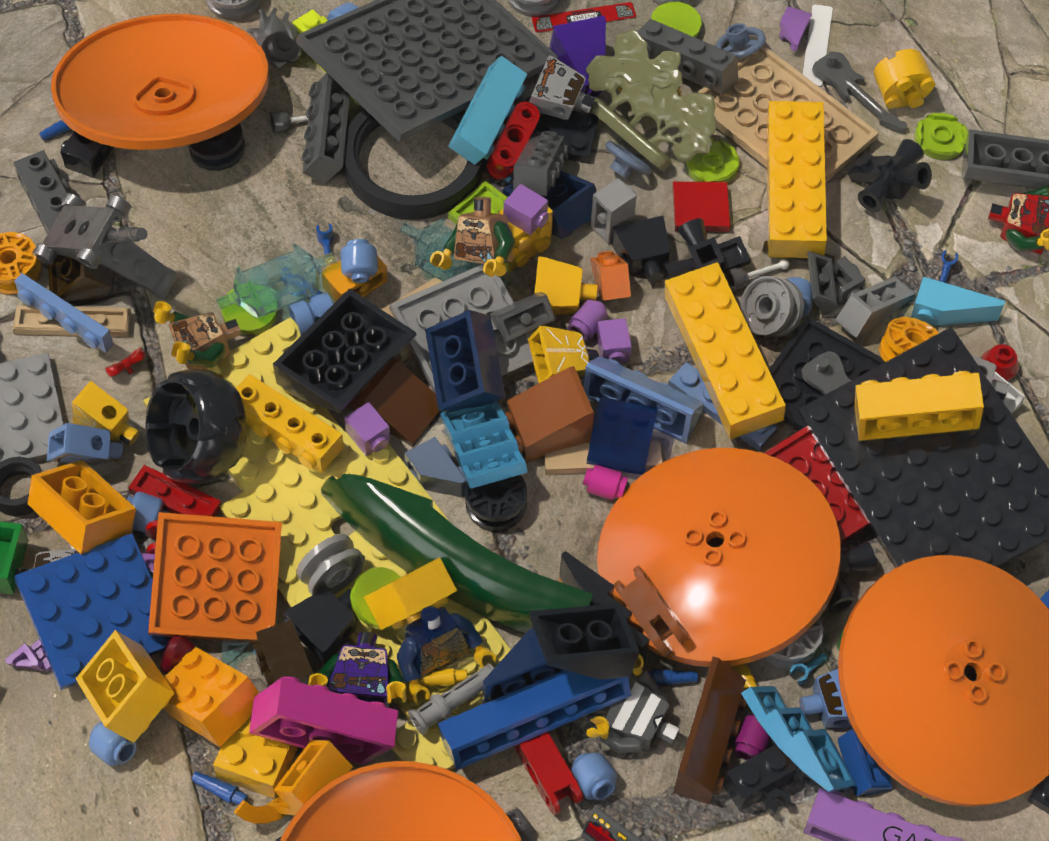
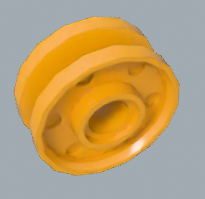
M0 233V293L11 295L18 293L15 280L22 273L37 282L42 272L41 260L32 254L36 245L31 238L22 233Z
M895 318L888 324L885 335L880 342V356L887 362L939 334V332L928 323L916 318Z

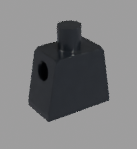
M658 216L614 226L611 244L616 253L628 263L629 274L635 276L645 273L648 282L655 283L660 281L664 276L661 270L663 269L662 263L669 262L670 256L664 217Z
M324 588L283 613L284 621L292 619L300 641L324 665L337 653L356 629V618L351 612L353 610L350 599L351 589L337 598L330 590Z

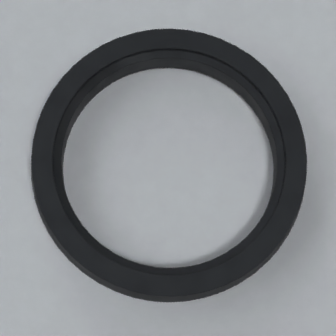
M363 109L355 116L347 128L343 169L347 182L354 194L364 204L384 215L399 219L418 220L445 214L474 191L481 180L485 163L484 158L475 165L467 160L464 170L456 180L438 191L423 195H403L388 191L375 184L365 174L359 162L362 144L368 135L381 126V124ZM466 110L441 122L456 131Z

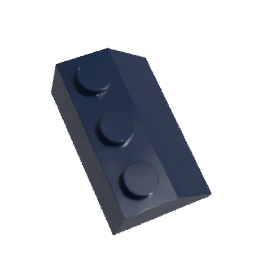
M468 310L425 329L439 411L482 407L505 398L491 316Z

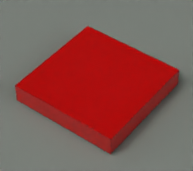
M673 181L674 231H678L681 225L690 220L701 218L704 220L706 232H729L730 217L727 182Z

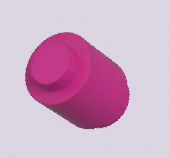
M595 464L594 469L587 468L582 485L588 486L587 493L613 501L614 498L619 499V497H622L628 477L621 476L622 472Z

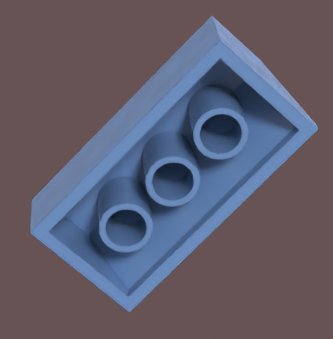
M599 356L586 365L584 391L589 400L598 404L602 400H606L605 407L611 410L616 404L617 413L687 444L701 419L703 402L693 395H685L674 390L666 383L654 381L642 372L632 371L623 367L612 359Z

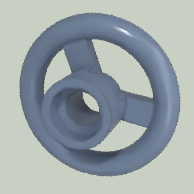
M737 23L727 28L726 34L718 39L715 46L737 55V59H743L758 52L765 44L766 36L758 28L746 27L743 23ZM749 35L758 37V40H750ZM729 41L730 45L723 49L724 44ZM745 47L747 48V49L742 50V51L734 52V51H736L737 49H743V48H745Z
M612 141L606 142L607 150L616 156L610 168L619 175L628 179L633 169L644 175L651 174V168L637 156Z

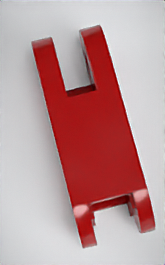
M521 102L515 106L487 161V171L493 178L502 180L512 174L514 165L539 121L540 113L534 104Z
M548 732L538 735L530 741L527 740L513 746L546 806L554 816L561 813L559 800L569 796L576 804L583 801V795L576 779Z

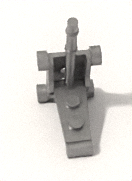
M66 193L61 202L63 205L62 210L43 243H37L32 254L50 265L53 264L57 255L73 258L92 269H97L99 264L147 289L153 295L165 299L178 274L164 266L134 243L146 239L148 235L147 230L139 227L116 230L111 227L114 222L121 221L123 217H127L132 208L131 204L116 195H111L106 203L107 208L87 207L86 202L74 194Z

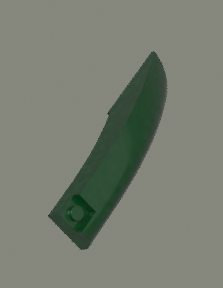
M343 474L339 479L330 476L325 480L321 488L323 497L351 527L407 573L440 557L457 589L456 592L450 594L447 598L498 623L526 633L533 627L529 618L530 611L591 606L593 603L592 593L536 574L482 546L433 508V500L372 478L355 474Z

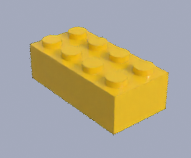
M959 371L951 376L940 377L938 374H929L921 379L909 380L906 377H899L891 382L879 383L876 380H869L861 383V385H856L854 408L858 440L979 429L984 408L979 373Z

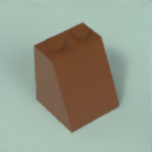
M574 366L507 400V412L505 415L508 419L509 427L515 435L519 452L522 453L526 463L542 459L544 454L583 443H592L594 412Z

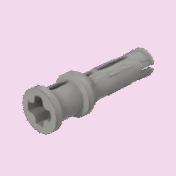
M488 663L441 695L433 694L430 696V701L418 709H410L408 715L419 733L425 735L428 733V728L442 719L447 720L452 715L453 710L483 691V680L494 667Z

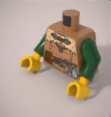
M490 197L474 198V212L462 214L458 217L457 225L443 247L444 252H434L430 257V263L435 267L439 266L443 270L450 269L452 266L450 256L453 255L456 260L483 263V272L490 277L505 275L506 267L503 263L513 261L512 248L515 243L508 225V218L502 214L491 213Z
M157 301L153 310L155 321L159 324H165L167 321H170L168 326L175 342L171 355L176 357L178 363L185 364L187 369L205 370L213 368L218 362L230 356L231 351L227 340L241 335L236 319L219 325L212 312L198 316H187L176 311L170 313L171 305L167 302Z

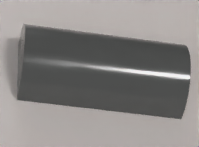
M969 129L962 160V179L1033 189L1049 185V140Z

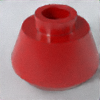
M996 345L987 350L981 357L986 361L994 363L996 365L995 372L1006 381L1013 379L1019 371L1017 354L1008 345Z

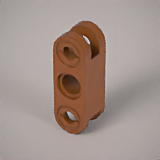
M637 565L633 569L636 577L634 581L626 587L619 580L613 585L651 642L666 657L673 652L672 647L666 640L668 636L673 633L682 644L689 640L690 636L652 580Z

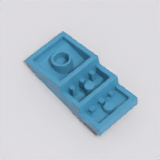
M497 401L482 407L449 410L440 413L448 439L470 489L528 473L526 462L519 452L517 441L510 430L508 419Z
M775 686L750 687L741 693L768 735L805 774L828 792L850 789L856 786L826 729L812 730L801 708H787Z

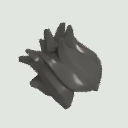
M275 7L269 17L266 16L262 9H259V28L247 29V32L252 34L257 44L262 47L267 62H270L277 68H281L286 63L297 60L302 55L303 49L296 43L297 35L300 33L289 22V12H286L283 18L280 19L276 16L277 8Z

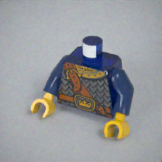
M426 607L421 612V618L406 626L405 639L397 653V660L404 681L409 683L406 689V697L411 702L418 705L416 695L419 691L423 699L427 701L430 699L429 690L420 685L417 678L421 680L432 672L440 671L470 655V649H474V660L481 668L484 667L482 659L486 655H489L496 663V655L487 647L482 646L483 640L469 619L457 613L450 615L444 607L438 609L436 607Z

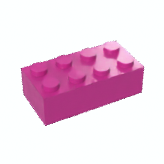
M287 676L280 678L254 697L249 733L305 748L311 740L330 741L347 760L365 765L394 747L398 710L387 708L386 704L382 702L363 701L354 694L335 693L329 691V688L326 686L307 685L300 683L298 678Z

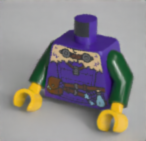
M371 632L359 633L357 646L343 645L340 654L333 655L318 673L309 676L308 685H323L328 687L329 691L335 693H350L363 701L382 702L386 704L387 708H389V703H391L393 698H402L403 703L407 701L404 678L396 662L387 658L386 649L376 648L377 636Z

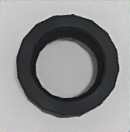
M21 456L8 458L0 462V488L9 477L14 475L26 474L32 476L43 471L39 464L32 459ZM0 492V511L4 514L23 516L34 512L27 504L29 494L22 498L9 499L3 497Z

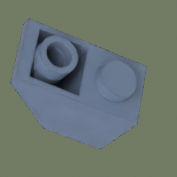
M436 437L405 452V465L425 490L457 497L465 496L467 481L460 466L456 467L453 463L452 454L445 444L441 445Z

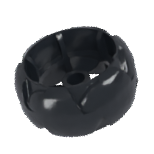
M185 369L170 374L167 380L162 381L154 389L146 409L145 427L146 444L152 461L157 466L163 468L162 472L164 475L181 483H210L223 478L228 473V469L234 467L240 460L246 443V409L237 388L216 372Z

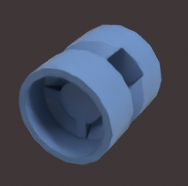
M327 292L311 297L309 303L302 300L288 305L290 317L298 325L300 336L333 305Z

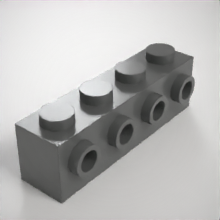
M649 19L638 31L647 42L649 59H655L663 51L681 52V64L678 70L682 73L683 78L722 95L738 80L737 55L652 19Z
M328 73L318 82H314L309 90L311 100L306 114L308 127L304 133L306 145L302 154V161L304 162L302 173L324 183H327L343 168L350 94Z
M544 131L541 134L532 133L514 165L513 191L522 184L541 196H547L550 188L555 186L560 170H563L564 161L567 162L569 147L564 145L565 136L557 135L553 131Z
M42 150L13 163L17 177L48 234L63 208L61 202L66 193H70V189L65 178L59 179L57 174H60L54 158L49 160L45 151Z

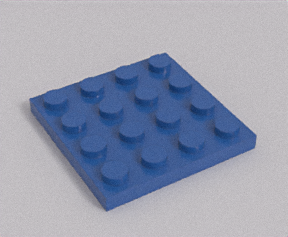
M132 533L98 545L87 553L80 554L78 552L15 575V582L60 691L78 684L76 677L115 630L142 645L149 656L163 652L167 647L170 637L148 635L153 580Z

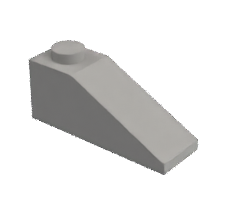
M894 276L851 294L836 321L843 326L847 333L857 338L876 328L911 300L915 293Z

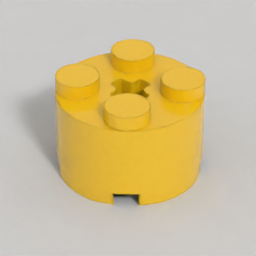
M903 49L895 52L896 57L890 60L887 57L882 59L874 69L876 83L888 109L906 106L917 108L924 103V98L930 94L936 85L921 52L916 49Z

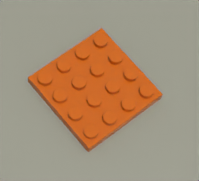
M159 512L148 635L164 637L181 635L193 639L258 643L256 632L274 626L276 620L282 522Z

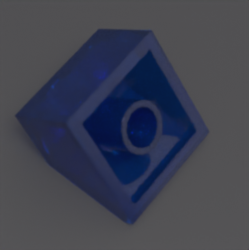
M600 397L586 464H597L609 469L643 475L646 470L656 427L658 408Z

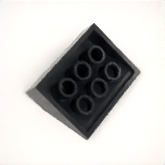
M349 288L273 363L276 383L299 399L340 413L416 336V332Z

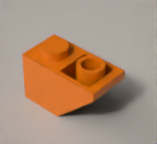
M614 251L597 253L598 257L590 258L595 283L598 285V295L603 301L631 297L627 262L618 254H614Z

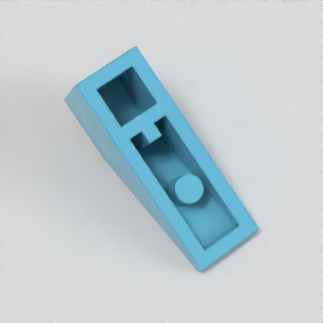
M923 277L910 318H916L934 326L998 321L1005 300Z

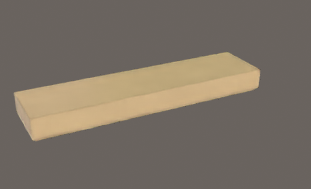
M16 305L13 324L14 335L79 336L76 333L70 334L61 323L55 319H47L35 306ZM75 307L109 329L111 337H129L130 308Z
M660 440L583 443L544 454L545 475L586 473L587 468L594 469L595 464L619 472L649 471L662 463Z

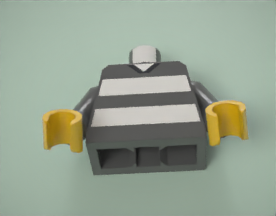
M640 654L632 671V677H628L631 696L614 703L606 718L598 716L590 719L597 726V729L590 728L586 732L590 738L600 736V741L618 754L636 753L641 750L649 751L656 737L673 745L680 731L679 727L665 721L670 705L655 680L643 667L644 661Z

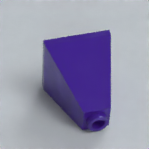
M605 16L554 26L549 48L558 56L559 61L586 78L580 92L592 97H596L603 92L593 91L589 88V74L586 72V68L597 55H605Z

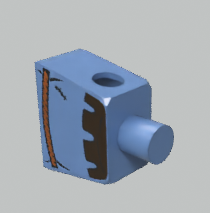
M66 423L49 432L47 461L72 463L83 460L88 465H98L107 461L108 458L120 459L123 444L120 441L110 440L109 430Z
M838 669L818 676L812 688L814 695L800 697L799 699L800 708L804 716L819 713L823 726L827 729L853 728L844 707Z

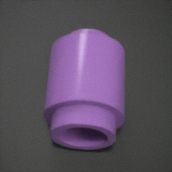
M587 300L570 319L568 330L579 332L583 336L584 341L591 339L597 332L598 321L608 319L605 305L597 300Z

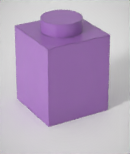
M522 184L504 201L503 215L508 218V222L529 235H532L538 227L542 228L548 220V200Z
M626 318L598 321L596 338L600 356L615 360L620 365L630 362L631 342Z
M369 402L344 417L346 433L365 456L372 452L381 451L390 442L388 424Z

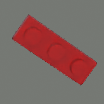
M143 465L128 487L129 493L132 495L136 492H144L161 498L164 502L163 509L175 514L215 517L220 510V505H222L221 500L187 484L172 480L163 473L146 465Z

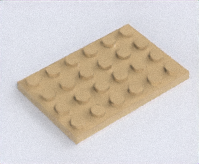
M765 45L755 54L738 60V80L724 95L706 87L698 91L699 93L712 95L715 99L716 109L714 116L716 118V128L766 167L769 101L824 102L825 183L875 142L879 132Z

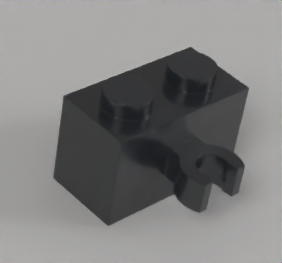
M775 744L727 771L723 787L740 812L765 798V808L773 816L777 811L776 806L772 802L773 800H781L785 807L790 805V796L781 788L793 782L798 767Z

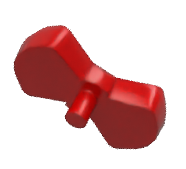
M140 347L134 350L127 358L105 367L107 375L109 377L115 376L124 369L127 370L128 374L133 373L131 365L143 360L146 357L145 351Z

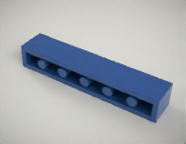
M563 670L438 723L443 745L456 770H459L630 697L628 677L600 680Z

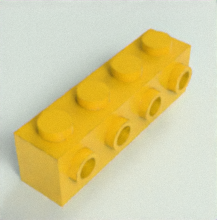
M249 374L237 386L246 409V424L252 427L253 431L261 438L265 439L267 437L275 442L282 452L286 454L291 453L299 458V461L308 469L314 468L323 473L344 449L342 433L253 375Z

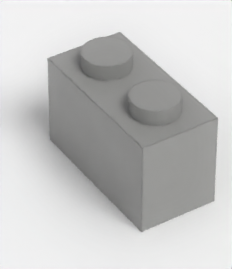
M617 178L593 194L590 227L607 244L611 243L614 226L634 222L637 198L634 189Z

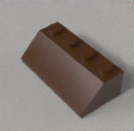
M714 656L710 664L673 791L674 794L709 805L712 795L719 796L724 777L718 775L721 765L728 767L732 748L727 747L729 737L736 739L741 722V720L735 719L737 709L744 711L746 704L741 694L746 679L720 658Z

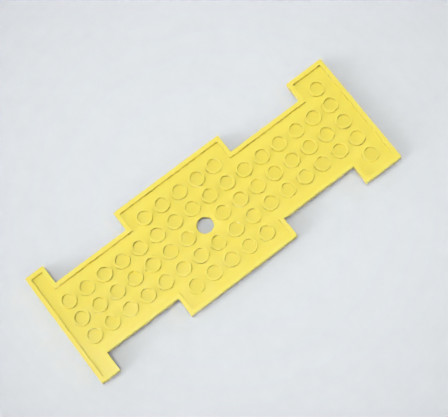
M291 317L231 350L230 356L218 362L213 368L205 369L221 374L225 380L230 381L236 388L251 374L343 435L344 449L326 470L320 473L314 468L308 469L299 461V458L293 454L282 452L275 442L267 437L265 439L261 438L253 431L252 427L246 424V443L242 456L234 467L228 469V473L242 493L220 505V512L224 517L282 522L277 591L289 608L312 596L308 591V584L302 583L297 577L296 570L301 560L317 544L329 537L338 535L332 531V525L343 517L321 494V488L328 477L333 476L339 479L343 474L365 476L433 500L389 443L381 451L372 452L365 456L351 437L343 431L327 408L299 399L276 383L273 363L300 337L299 327ZM150 397L143 400L146 409ZM433 501V508L436 511H438L443 517L446 518L443 512ZM356 530L349 535L353 541L354 549H358L365 556L364 567L358 576L375 567H385L394 570L401 577L408 574L372 546ZM356 578L334 595L339 598L347 590L353 588ZM449 598L447 604L426 613L425 616L397 630H394L393 627L383 630L372 628L371 625L359 620L354 610L351 611L356 618V629L349 637L352 644L357 646L359 633H374L377 636L376 648L386 649L387 658L396 662L400 672L397 653L403 640L409 636L412 638L415 635H419L427 644L447 633L442 625L443 621L449 619V615L454 613L469 619L483 640L482 646L487 647L496 655V663L489 655L484 656L482 659L484 666L490 663L495 668L511 650L487 617ZM439 616L440 625L435 629H429L428 621L436 620ZM469 648V655L441 670L454 668V670L467 669L469 677L479 671L481 667L474 660V649ZM418 652L414 661L420 675L421 652ZM404 681V684H405L406 689H407V687L409 686V683ZM454 686L425 687L429 690L430 696H432L433 694L441 695ZM420 691L416 695L418 705L411 702L407 697V701L404 703L402 698H393L408 719L407 723L396 729L395 744L391 750L399 761L426 763L450 771L453 770L455 766L443 745L438 723L444 720L442 719L428 728V733L422 735L413 725L408 715L410 709L416 710L428 702L422 698ZM483 691L453 710L450 717L481 705L483 702Z

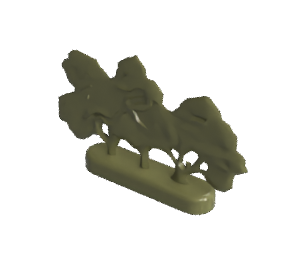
M629 30L627 33L618 34L614 45L615 55H597L586 68V72L589 74V88L593 91L606 90L611 93L612 97L610 105L599 98H595L590 111L653 165L664 172L672 161L668 155L659 149V143L661 142L673 143L674 154L681 162L690 161L697 153L708 154L712 146L710 136L716 130V118L714 116L716 109L715 99L712 95L699 92L682 97L678 95L677 89L683 82L682 73L678 70L681 64V52L663 51L655 59H649L647 42L637 31ZM619 86H621L622 90L620 94L617 95L616 89ZM626 101L630 103L635 114L630 123L615 111L618 105ZM644 116L652 117L657 123V133L651 139L645 137L635 128ZM662 121H664L666 125L663 129L660 128V124ZM671 127H677L680 130L679 133L670 136L669 133L665 136L663 135ZM676 138H682L680 143L674 141Z

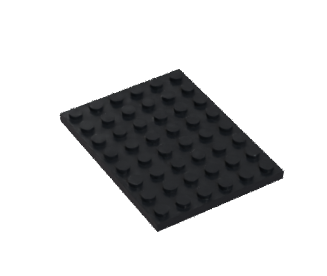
M952 327L799 409V415L896 568L916 559L936 555L968 557L1000 568L1049 541V468ZM959 371L979 373L984 404L979 429L858 440L854 408L856 385H861V383L869 380H876L879 383L891 382L899 377H906L909 380L921 379L929 374H938L940 377L951 376Z

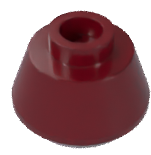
M181 635L170 637L160 666L164 674H168L187 653L194 649V644L186 637Z

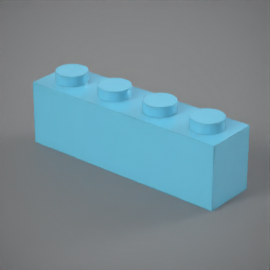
M500 56L490 65L448 147L474 165L482 158L488 159L494 150V145L492 144L494 139L501 135L505 127L503 124L504 120L512 114L515 108L514 100L519 98L525 89L523 82L527 73L503 56Z

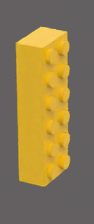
M769 101L767 114L768 257L808 258L807 253L809 251L824 256L827 242L824 102Z
M717 262L666 280L665 299L729 440L784 421L785 403L719 263Z

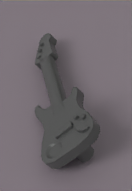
M829 52V54L814 63L812 68L813 74L834 86L843 100H849L850 95L848 92L850 91L880 119V125L898 133L906 132V122L900 121L892 112L888 113L857 84H863L865 78L851 68L849 61L842 53Z
M831 351L818 355L805 364L801 371L805 382L821 391L824 395L852 381L845 374L839 356Z

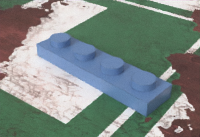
M22 273L15 280L18 290L17 295L24 304L28 306L32 304L47 319H55L61 323L67 332L78 334L87 345L94 349L97 347L107 353L113 346L109 329Z
M686 362L672 376L668 385L685 395L695 396L704 403L703 412L723 425L699 371ZM773 424L742 435L739 438L760 451L776 434L778 426Z

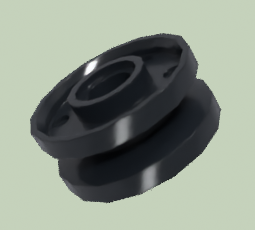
M239 123L231 129L207 140L188 145L192 161L198 167L210 171H221L238 163L244 155L246 146L241 124Z
M517 475L472 489L469 488L467 483L465 487L466 513L471 521L481 529L494 532L505 531L516 526L524 517L527 509L526 482L521 475ZM493 496H499V497H501L500 499H497V500L491 499V497H493Z

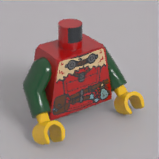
M1049 185L1029 192L1012 194L1007 207L993 203L991 205L988 219L1003 223L1000 237L1008 241L1020 252L1032 251L1042 255L1044 247L1049 251Z

